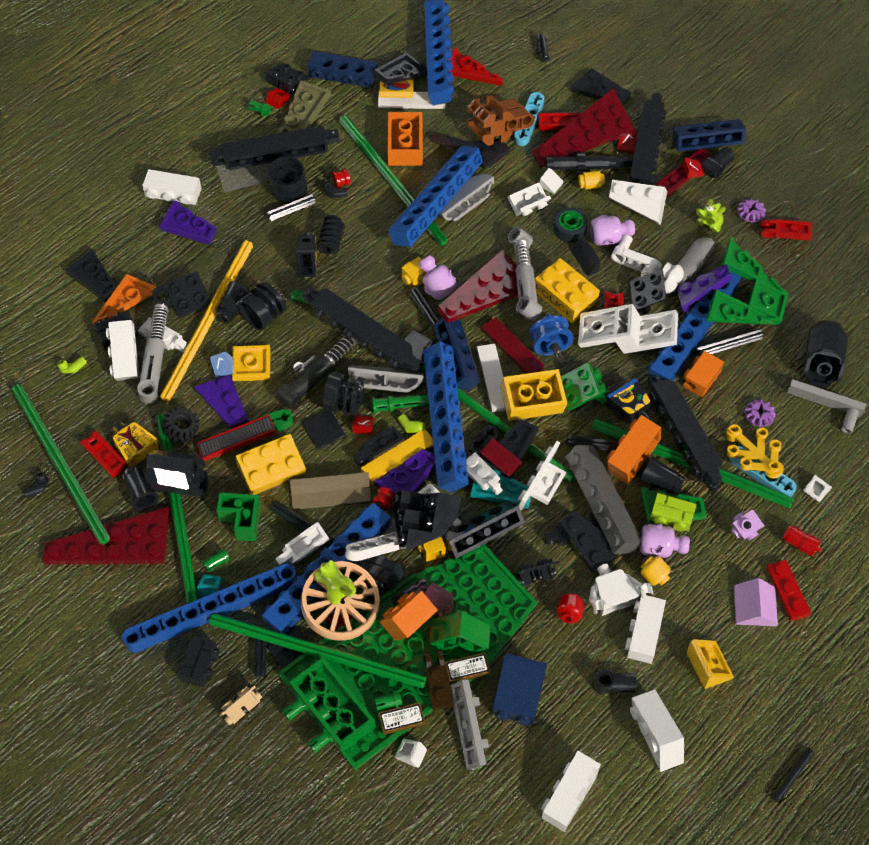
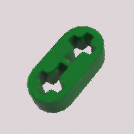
M282 409L269 413L276 432L287 429L293 424V416L289 410Z

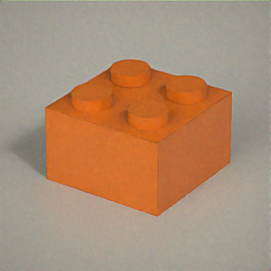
M412 591L410 594L406 593L398 600L399 605L394 608L391 607L384 612V618L380 623L397 641L408 638L438 610L422 591L416 593Z

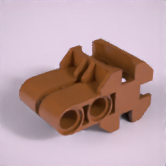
M490 95L486 96V104L484 105L477 98L473 99L467 106V113H472L474 118L467 119L466 126L488 146L493 145L494 137L496 136L500 138L501 143L506 142L514 131L531 127L535 120L534 116L515 99L498 102Z

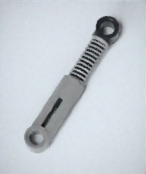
M163 286L156 288L152 293L154 310L149 339L146 340L140 383L137 387L139 398L145 404H152L158 398V385L165 347L163 336L167 313L172 306L171 292L167 287ZM145 390H152L149 394L143 393Z

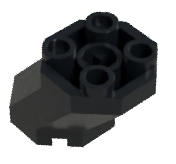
M829 320L818 321L814 326L810 327L803 371L812 385L827 388L831 386V383L835 381L837 383L842 379L845 370L848 336L839 322Z
M162 449L146 454L147 470L145 471V479L151 483L155 491L201 496L204 494L203 492L208 490L207 471L203 472L202 467L206 465L199 454L190 455Z

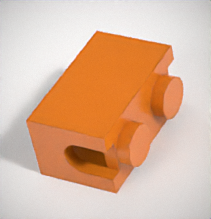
M704 351L701 356L695 358L692 369L688 368L683 376V379L686 380L683 387L703 398L721 373L724 361Z

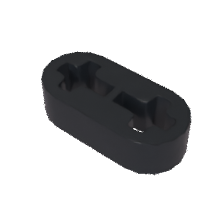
M493 425L485 426L471 440L470 454L472 455L475 452L479 457H482L480 452L491 439L498 440V429ZM487 433H488V434L493 433V436L490 435V436L486 439ZM482 443L481 449L478 448L477 450H475V446L479 447Z

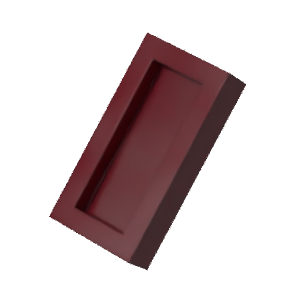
M494 438L480 452L483 457L509 478L523 464L522 461Z

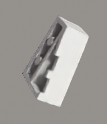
M612 180L609 198L612 201L661 226L667 195L665 187Z
M656 690L633 697L632 707H630L631 715L634 720H637L641 733L650 748L660 772L683 764L684 737Z
M577 751L572 762H568L561 781L557 780L552 789L554 794L551 799L547 798L541 807V810H543L542 819L565 832L597 778L601 764Z

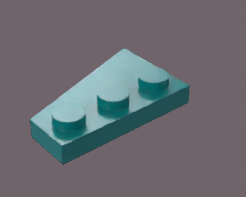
M495 469L494 471L500 478L498 482L503 489L498 495L490 488L483 490L475 481L473 483L472 498L501 504L510 500L520 505L521 501L518 499L522 491H527L529 486L513 478L509 479L501 475ZM531 496L529 497L523 508H529Z

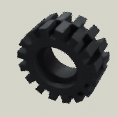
M176 406L175 410L171 408L166 413L162 430H164V435L169 434L167 437L169 440L174 438L173 442L176 443L179 440V444H183L184 440L188 443L190 439H194L200 422H198L199 418L196 417V413H191L192 409L189 408L187 411L184 406L179 409V406ZM182 421L188 428H178L174 422Z

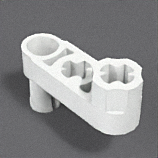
M626 234L622 236L619 245L615 247L611 255L615 262L640 271L641 277L662 268L659 260L628 249L633 239Z

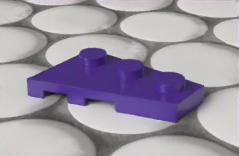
M176 200L173 201L160 225L161 231L210 245L217 232L215 226L203 218L192 214L191 210L183 208Z
M727 264L719 266L707 274L700 275L697 279L686 282L677 288L684 312L690 309L689 306L695 301L701 302L704 299L703 296L709 291L715 292L732 280Z
M230 375L194 387L195 391L216 411L217 415L230 429L249 422Z
M422 449L404 461L403 465L397 469H392L382 479H377L374 482V486L377 488H389L395 494L399 490L417 492L436 467L435 455Z

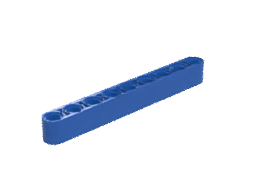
M283 564L137 624L124 631L122 635L123 642L128 651L136 653L209 623L213 613L226 616L279 594L284 590H288L293 580L297 577L296 570L291 564ZM286 574L292 575L290 578H283ZM267 582L273 583L271 586H264ZM248 590H254L251 594H245ZM228 598H235L232 602H226ZM209 606H216L213 610H207ZM190 614H197L194 618H187ZM173 621L177 622L174 626H168ZM151 630H157L155 634H148ZM138 638L135 642L129 643L130 639Z

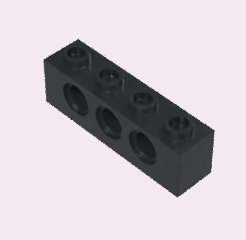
M507 500L447 531L442 536L447 553L454 558H458L524 524L525 521L519 505Z

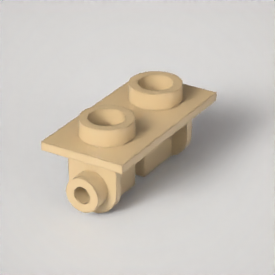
M248 686L244 687L237 693L239 697L234 702L229 700L221 707L223 711L219 715L225 714L227 716L224 720L229 726L232 723L235 724L245 715L241 709L242 706L247 711H250L260 703L262 696L258 691L255 693L252 691L256 688L255 686L250 688Z

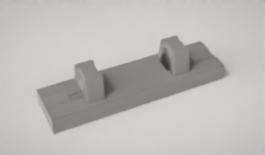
M461 680L450 685L466 768L467 770H473L486 765L483 749L489 748L488 739H481L475 712V707L480 705L479 697H472L469 680Z

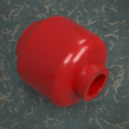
M564 594L558 602L556 614L564 623H577L582 618L585 602L578 594Z

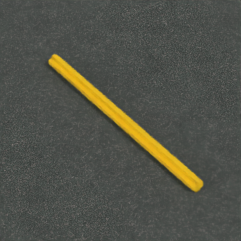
M245 240L241 245L160 395L163 401L169 402L215 318L217 306L221 302L229 282L235 281L253 248L252 242Z

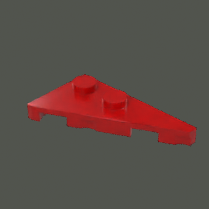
M456 47L453 48L450 60L453 65L451 72L454 77L499 86L503 85V79L496 73L491 74L484 65L473 60L468 55H462Z

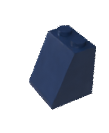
M506 653L492 715L503 721L508 719L517 721L518 724L523 726L534 725L547 663Z

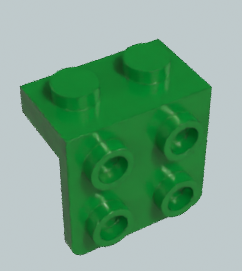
M587 362L561 376L567 400V410L571 411L594 398L601 404L606 403L608 390L601 381L602 374L598 368H594Z

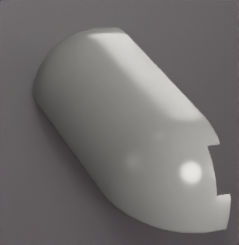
M480 174L469 178L439 215L448 221H457L489 197L490 193L488 192L492 183L494 184V176Z
M703 237L696 240L690 246L678 264L682 266L684 276L681 282L678 283V287L694 280L717 246L718 241L713 238Z
M365 365L348 367L349 376H355V382L358 377H363L364 388L410 392L420 385L424 376L420 372L414 373L409 370Z

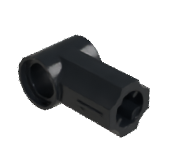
M723 147L714 157L710 156L705 160L702 169L717 179L724 171V168L734 159L735 154L731 148Z
M601 670L593 682V689L601 695L609 692L635 693L637 676L635 673H612L609 670ZM599 680H606L608 685L601 684Z

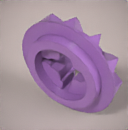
M751 198L749 200L743 199L737 208L738 215L747 222L762 220L766 212L764 203H759L758 199L755 201ZM754 207L755 209L749 213V209Z
M754 399L747 404L745 417L751 424L765 427L774 421L776 414L770 402H764L762 399L756 401ZM759 408H761V409H762V412H763V414L761 415V418L759 417V416H760V415H759V412H758V409H759Z

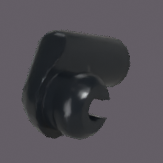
M325 182L322 186L323 191L330 198L347 197L346 188L337 189L330 182Z
M38 473L35 485L23 489L26 498L44 492L49 482V478L46 477L45 473Z

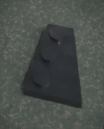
M406 52L375 69L373 75L384 84H391L426 77L427 67Z
M592 68L571 87V92L577 93L579 91L585 93V96L590 98L591 96L602 98L614 88L622 105L631 97L630 91Z
M93 249L66 269L70 277L104 302L110 298L117 288Z
M520 420L504 435V438L499 443L522 461L539 429L535 425ZM481 457V459L493 470L495 469L499 471L501 475L509 478L496 466L489 462L485 457Z
M576 511L558 523L591 573L595 572L599 566L608 563L620 555L613 553L604 533Z

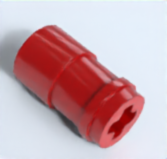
M792 524L782 538L785 543L798 548L799 551L811 558L815 552L820 553L821 551L819 545L822 540L800 530Z

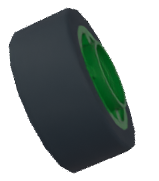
M576 208L562 209L555 216V235L565 242L578 241L581 236L586 234L587 216Z

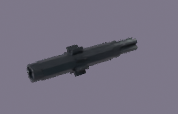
M576 152V156L545 158L546 170L548 168L552 170H575L577 174H582L585 172V169L632 167L631 157L586 156L584 152Z

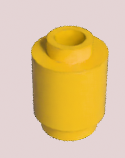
M600 170L583 172L578 176L580 189L602 188V184H605L604 174H601Z

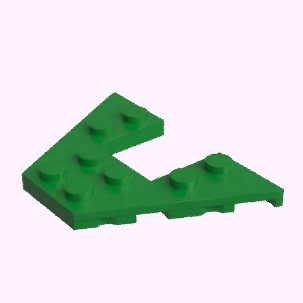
M731 237L728 240L721 266L727 264L731 272L753 282L749 300L746 304L716 290L713 293L706 321L779 325L783 319L789 294L778 285V282L773 277L770 279L762 271L764 268L755 259L751 258L746 250L743 251L733 241L734 237Z

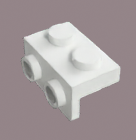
M540 182L507 197L516 216L521 214L526 216L532 213V209L536 207L538 210L548 205L547 202L551 199L550 196L546 197Z

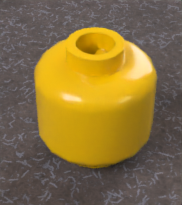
M651 556L640 566L642 568L641 575L652 586L658 583L662 586L670 579L668 574L671 568L660 556Z

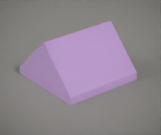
M760 578L734 585L736 625H778L774 586Z

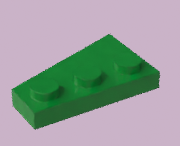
M645 487L640 489L647 524L656 525L650 518L657 493L695 503L696 508L692 521L703 520L707 517L703 498L683 494L672 495L661 490L656 492Z

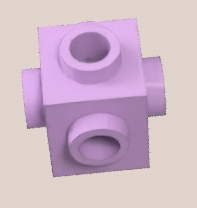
M753 509L746 514L742 511L733 517L735 522L731 524L733 527L731 531L737 539L744 540L747 538L750 541L759 535L757 531L764 527V524ZM744 523L747 524L748 529L744 528Z

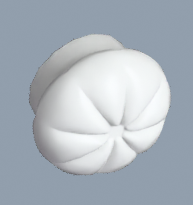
M669 262L663 268L666 294L673 292L684 276L681 265L674 266Z

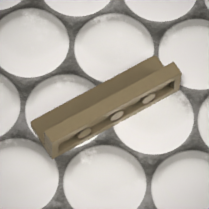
M369 472L290 480L292 507L294 510L371 502Z

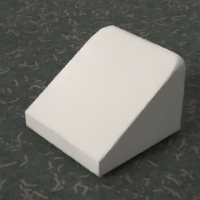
M550 168L540 179L541 187L553 194L563 184V180Z
M814 475L803 491L820 502L832 487Z
M403 738L395 758L419 768L427 749L419 741Z

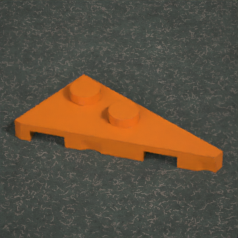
M126 274L92 321L93 325L102 319L112 318L117 313L124 312L152 296L153 291L157 287Z

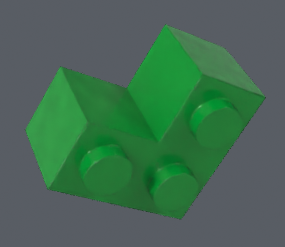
M219 493L217 505L219 521L235 522L234 532L236 540L256 541L261 511L259 495Z
M456 611V613L451 615H443L431 622L429 644L442 650L460 646L472 653L489 649L490 625L483 622L480 618L469 615L466 611Z

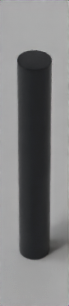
M807 748L773 794L772 799L775 802H780L814 755L812 749Z

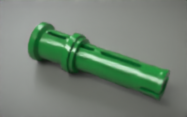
M428 394L394 398L388 395L386 398L376 399L371 397L372 412L376 414L380 411L392 412L394 409L429 406Z

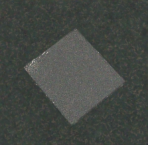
M269 163L235 170H228L225 165L216 166L224 192L269 181Z

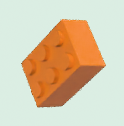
M388 112V166H423L422 112Z
M642 415L638 420L634 419L629 427L631 430L627 435L624 434L620 438L618 448L612 450L607 457L609 474L626 485L630 484L661 440V427Z

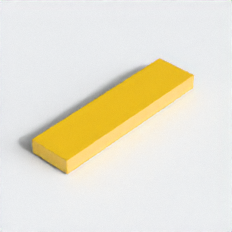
M423 429L361 467V471L363 473L369 472V481L373 485L377 479H382L388 475L389 471L397 469L404 464V461L422 449L428 451L433 448V438Z

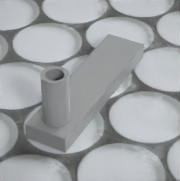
M793 379L787 392L846 412L841 430L848 434L853 432L857 417L862 416L866 407V403Z

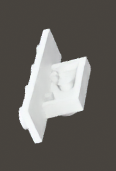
M556 441L553 447L549 446L544 455L547 457L545 462L540 461L536 468L537 475L531 476L527 483V486H529L528 490L522 491L518 499L521 501L519 505L521 511L530 496L548 505L563 480L566 472L550 463L560 442Z

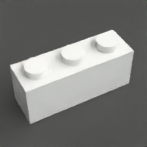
M150 169L142 185L145 197L166 201L176 200L183 204L196 205L201 191L200 179L197 177Z
M133 321L108 322L109 328H106L107 339H110L111 346L108 347V354L113 362V365H110L111 376H114L116 381L138 379L139 369Z
M647 596L645 599L641 597L640 601H635L633 613H637L636 619H632L629 631L633 633L632 637L627 638L625 650H629L627 658L652 664L666 600Z

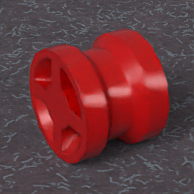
M346 168L340 172H332L333 182L337 189L341 188L342 185H351L350 176Z
M379 487L378 495L373 498L372 503L383 511H389L391 508L390 503L395 493L389 488Z

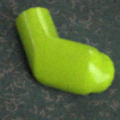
M80 356L73 363L60 360L57 366L62 373H76L87 364V361Z
M405 414L398 417L399 423L407 433H418L426 428L424 422L410 421Z

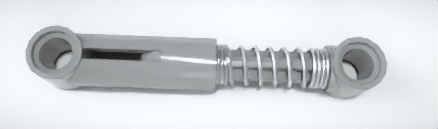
M515 227L510 231L508 241L513 244L517 264L515 273L519 301L516 305V310L529 320L534 321L540 316L542 305L537 300L534 270L530 264L529 247L532 244L533 237L520 227Z

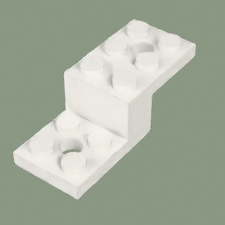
M633 304L581 313L578 345L583 348L616 342L623 354L677 345L678 313L676 310L640 316ZM598 325H602L598 330H594ZM658 328H662L660 332L654 333Z

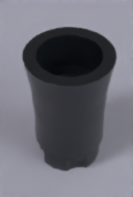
M229 282L226 292L217 306L215 317L225 324H230L239 311L237 301L246 293H250V291L237 282Z
M652 456L640 480L678 494L685 477Z
M138 466L127 468L122 477L129 492L133 508L142 511L154 506L159 499V495L150 483L146 481L145 474Z

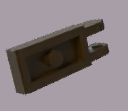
M437 650L436 655L439 666L435 667L431 666L430 653L424 652L425 673L432 711L452 708L454 706L442 650Z

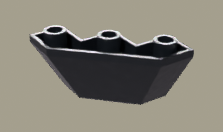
M405 490L396 491L392 498V505L394 506L393 512L399 549L410 550L443 536L458 517L461 497L439 492L421 494Z

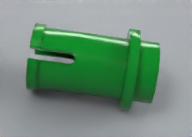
M253 99L249 102V104L254 105H248L249 110L260 113L263 117L270 114L271 107L269 104H262Z
M299 289L292 290L291 301L309 304L302 297L304 292L299 291Z
M224 549L221 551L217 550L218 553L203 560L208 572L223 563L227 564L230 558Z
M393 691V694L375 697L377 711L395 706L399 708V705H402L400 692L395 693Z

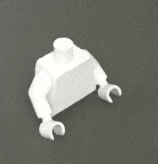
M603 564L597 568L600 576L595 578L594 585L590 589L589 602L594 608V614H597V610H600L603 616L634 605L635 601L639 599V594L645 599L647 597L646 593L653 594V589L650 583L642 584L629 574H625L621 569L611 572L609 565Z

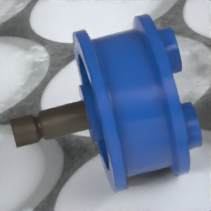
M548 314L530 327L529 337L534 342L533 347L537 354L543 356L555 355L557 362L564 359L561 352L567 349L574 339L572 332L568 330L569 324L566 318Z

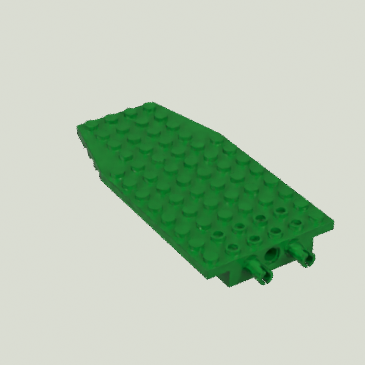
M484 544L458 558L448 559L436 567L432 566L425 569L424 572L410 575L396 585L393 591L385 593L380 597L379 610L374 623L360 636L349 640L324 638L317 644L426 676L424 652L430 653L431 666L435 667L439 666L436 655L437 650H442L429 644L432 620L443 615L454 614L456 611H466L469 615L480 618L483 622L490 625L489 649L472 653L460 646L442 650L444 663L485 653L490 666L537 606V601ZM424 578L429 588L423 593L438 611L408 638L395 641L380 623L384 618L383 614L389 608L395 607L391 600L392 597L397 594L400 595L401 591L412 584L416 585L418 580ZM368 610L359 612L366 620L372 614ZM354 617L349 620L352 630L361 626V623ZM345 624L340 626L335 631L346 632ZM303 653L278 672V676L296 697L293 703L281 710L283 715L287 716L286 719L290 722L291 719L303 710L307 711L322 729L320 734L307 742L309 748L313 749L312 752L316 754L317 751L329 742L333 743L354 771L409 730L406 729L383 735L378 713L397 707L377 711L375 697L393 694V691L395 693L400 692L402 705H399V707L420 702L424 717L432 712L427 678L425 686L420 688Z

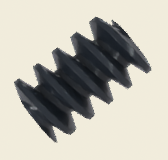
M327 215L324 218L316 247L321 253L337 254L339 252L345 224L338 216Z

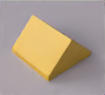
M694 639L690 642L686 653L704 689L734 678L716 641Z

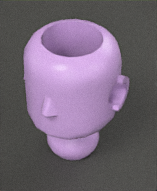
M607 215L594 218L590 223L592 242L597 246L617 244L621 241L622 235L633 236L635 234L634 222L626 220L621 223L618 217Z
M428 255L418 262L420 269L426 273L423 277L424 290L435 300H442L457 289L458 283L451 270L445 265L437 266L432 255Z
M647 524L642 527L640 534L642 542L639 545V549L643 555L667 558L671 556L673 551H678L680 554L688 553L690 538L688 536H675L672 527L662 526V524Z

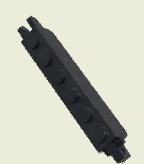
M658 92L654 93L652 99L645 101L643 105L629 180L632 183L654 185L655 175L652 174V171L656 172L658 161L654 160L659 157L660 148H657V145L660 146L662 135H659V132L663 133L664 123L661 121L665 120L667 110H664L665 102H661L662 95Z
M323 125L221 144V148H215L209 152L211 157L210 163L213 166L225 165L226 169L235 170L272 163L277 158L283 156L301 158L323 154L328 151V145L340 142L337 129L325 130Z
M308 287L303 293V299L311 305L312 313L320 319L323 317L331 327L335 329L338 327L346 337L354 338L361 347L369 348L376 357L384 358L394 369L399 368L403 370L406 368L414 373L420 371V360L413 355L410 343L327 288L321 289L318 292Z
M649 375L647 379L650 387L648 396L651 403L655 405L658 416L663 419L665 427L671 433L675 445L681 450L682 457L689 464L692 475L696 476L699 483L704 482L710 491L716 492L719 489V483L722 481L719 471L723 462L676 383L670 379L664 380L655 375Z

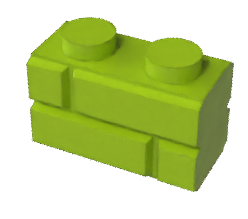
M657 493L650 520L654 521L656 525L671 526L676 531H689L696 504Z

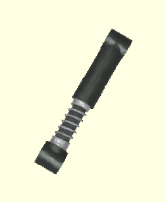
M344 335L340 342H337V345H333L330 351L317 357L293 381L281 386L275 398L288 409H295L301 402L302 397L333 369L335 361H339V357L342 358V355H345L349 348H353V346L358 344L357 340L354 338L350 339Z

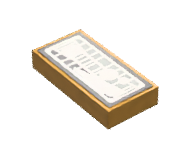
M485 653L444 663L447 667L450 684L491 674Z
M420 702L378 713L383 735L425 725Z

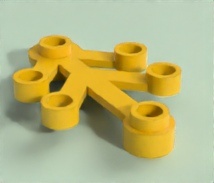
M733 424L727 428L726 438L731 442H740L748 450H739L736 445H730L727 448L728 457L742 458L740 461V468L742 470L764 471L766 476L773 479L778 478L784 471V466L778 461L782 445L779 440L770 441L769 450L771 451V458L769 459L765 455V440L768 436L767 429H757L756 447L742 434L740 426ZM751 459L759 460L761 463H754Z

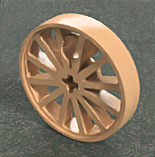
M337 561L335 563L339 570H346L345 576L349 577L350 572L360 575L353 584L356 588H361L363 593L360 595L354 594L352 597H343L341 601L344 600V604L333 605L329 603L327 593L309 588L313 581H316L327 591V588L314 577V573L320 571L319 567L309 576L303 587L301 610L307 624L319 635L332 640H349L366 632L374 623L379 610L380 597L374 579L365 569L350 562ZM364 581H366L369 584L371 589L367 588V585L364 583ZM306 596L321 598L325 601L307 605ZM367 596H374L375 604L372 605L363 601ZM327 608L316 620L310 614V611ZM354 608L368 610L372 614L366 620ZM335 612L330 630L322 627L320 624L330 614ZM347 613L351 614L361 623V626L352 630ZM339 614L343 617L346 632L335 631Z

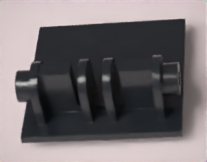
M286 63L264 71L267 74L265 79L269 84L289 94L296 92L295 85L300 83L301 80L305 81L310 78L304 72L295 70Z
M663 269L630 281L632 304L636 310H640L643 314L649 313L651 310L650 305L666 300Z
M197 271L163 285L171 292L172 304L179 318L207 307L211 303V299Z
M552 558L536 562L537 566L533 567V564L517 567L518 571L513 572V575L518 574L519 577L516 579L523 587L532 584V582L536 583L534 571H536L539 582H542V579L543 581L553 579L557 573L555 568H551V565L559 563V561L553 562Z

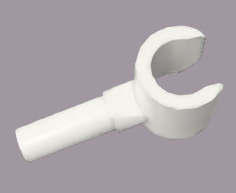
M313 355L304 363H295L293 366L294 371L302 368L298 372L300 374L316 357Z

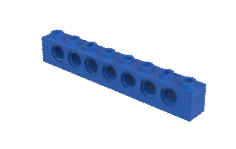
M444 0L424 1L428 95L433 106L452 102V94H454V87L451 82H454L451 72L453 65L450 60L452 52L449 48L452 47L449 37L451 30L448 25L450 24L448 14L450 9L448 3H445Z
M461 146L390 227L388 231L393 244L411 247L482 164L483 161L479 148Z
M731 272L732 280L718 289L731 297L737 290L741 280V276ZM709 291L703 296L704 299L701 302L695 301L693 309H689L686 312L684 322H679L677 345L660 349L657 360H653L648 367L649 375L674 381L714 323L706 321L714 292Z
M439 341L424 349L423 353L438 488L454 492L469 485L453 347Z
M374 503L369 507H365L360 513V517L356 521H351L347 526V530L342 535H337L333 544L329 548H325L320 553L319 558L315 562H311L305 572L293 580L291 587L287 591H282L273 605L265 608L262 615L264 623L273 631L283 634L289 632L303 617L301 599H295L294 597L302 594L303 587L309 576L322 563L329 562L330 560L333 562L344 561L355 564L357 561H351L345 557L346 546L355 543L350 542V540L356 538L358 539L357 542L380 536L391 525V516ZM365 525H371L372 527L367 529V528H364L363 526H365ZM339 552L345 553L343 556L336 555ZM340 570V572L344 575L346 570ZM318 583L309 587L313 590L327 592ZM306 596L307 605L317 603L321 599ZM282 609H289V612L285 614L280 613Z

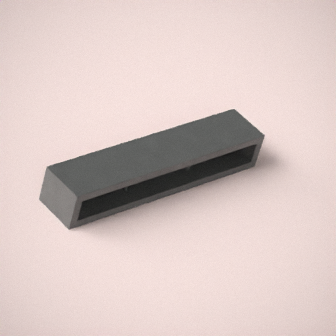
M576 445L568 453L566 459L613 553H632L641 544L642 539L593 445Z

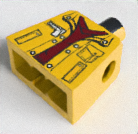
M119 422L113 428L117 433L113 436L114 444L121 457L127 463L128 468L134 467L144 460L147 453L159 449L157 438L136 422L131 423L127 427L122 422Z

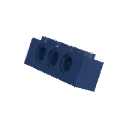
M317 51L312 52L308 64L309 77L369 88L374 87L376 77L373 74L375 69L378 68V62Z
M740 119L673 127V144L678 152L745 144L746 128Z
M442 318L433 325L437 340L453 347L458 389L469 391L480 383L481 380L460 320L447 323Z

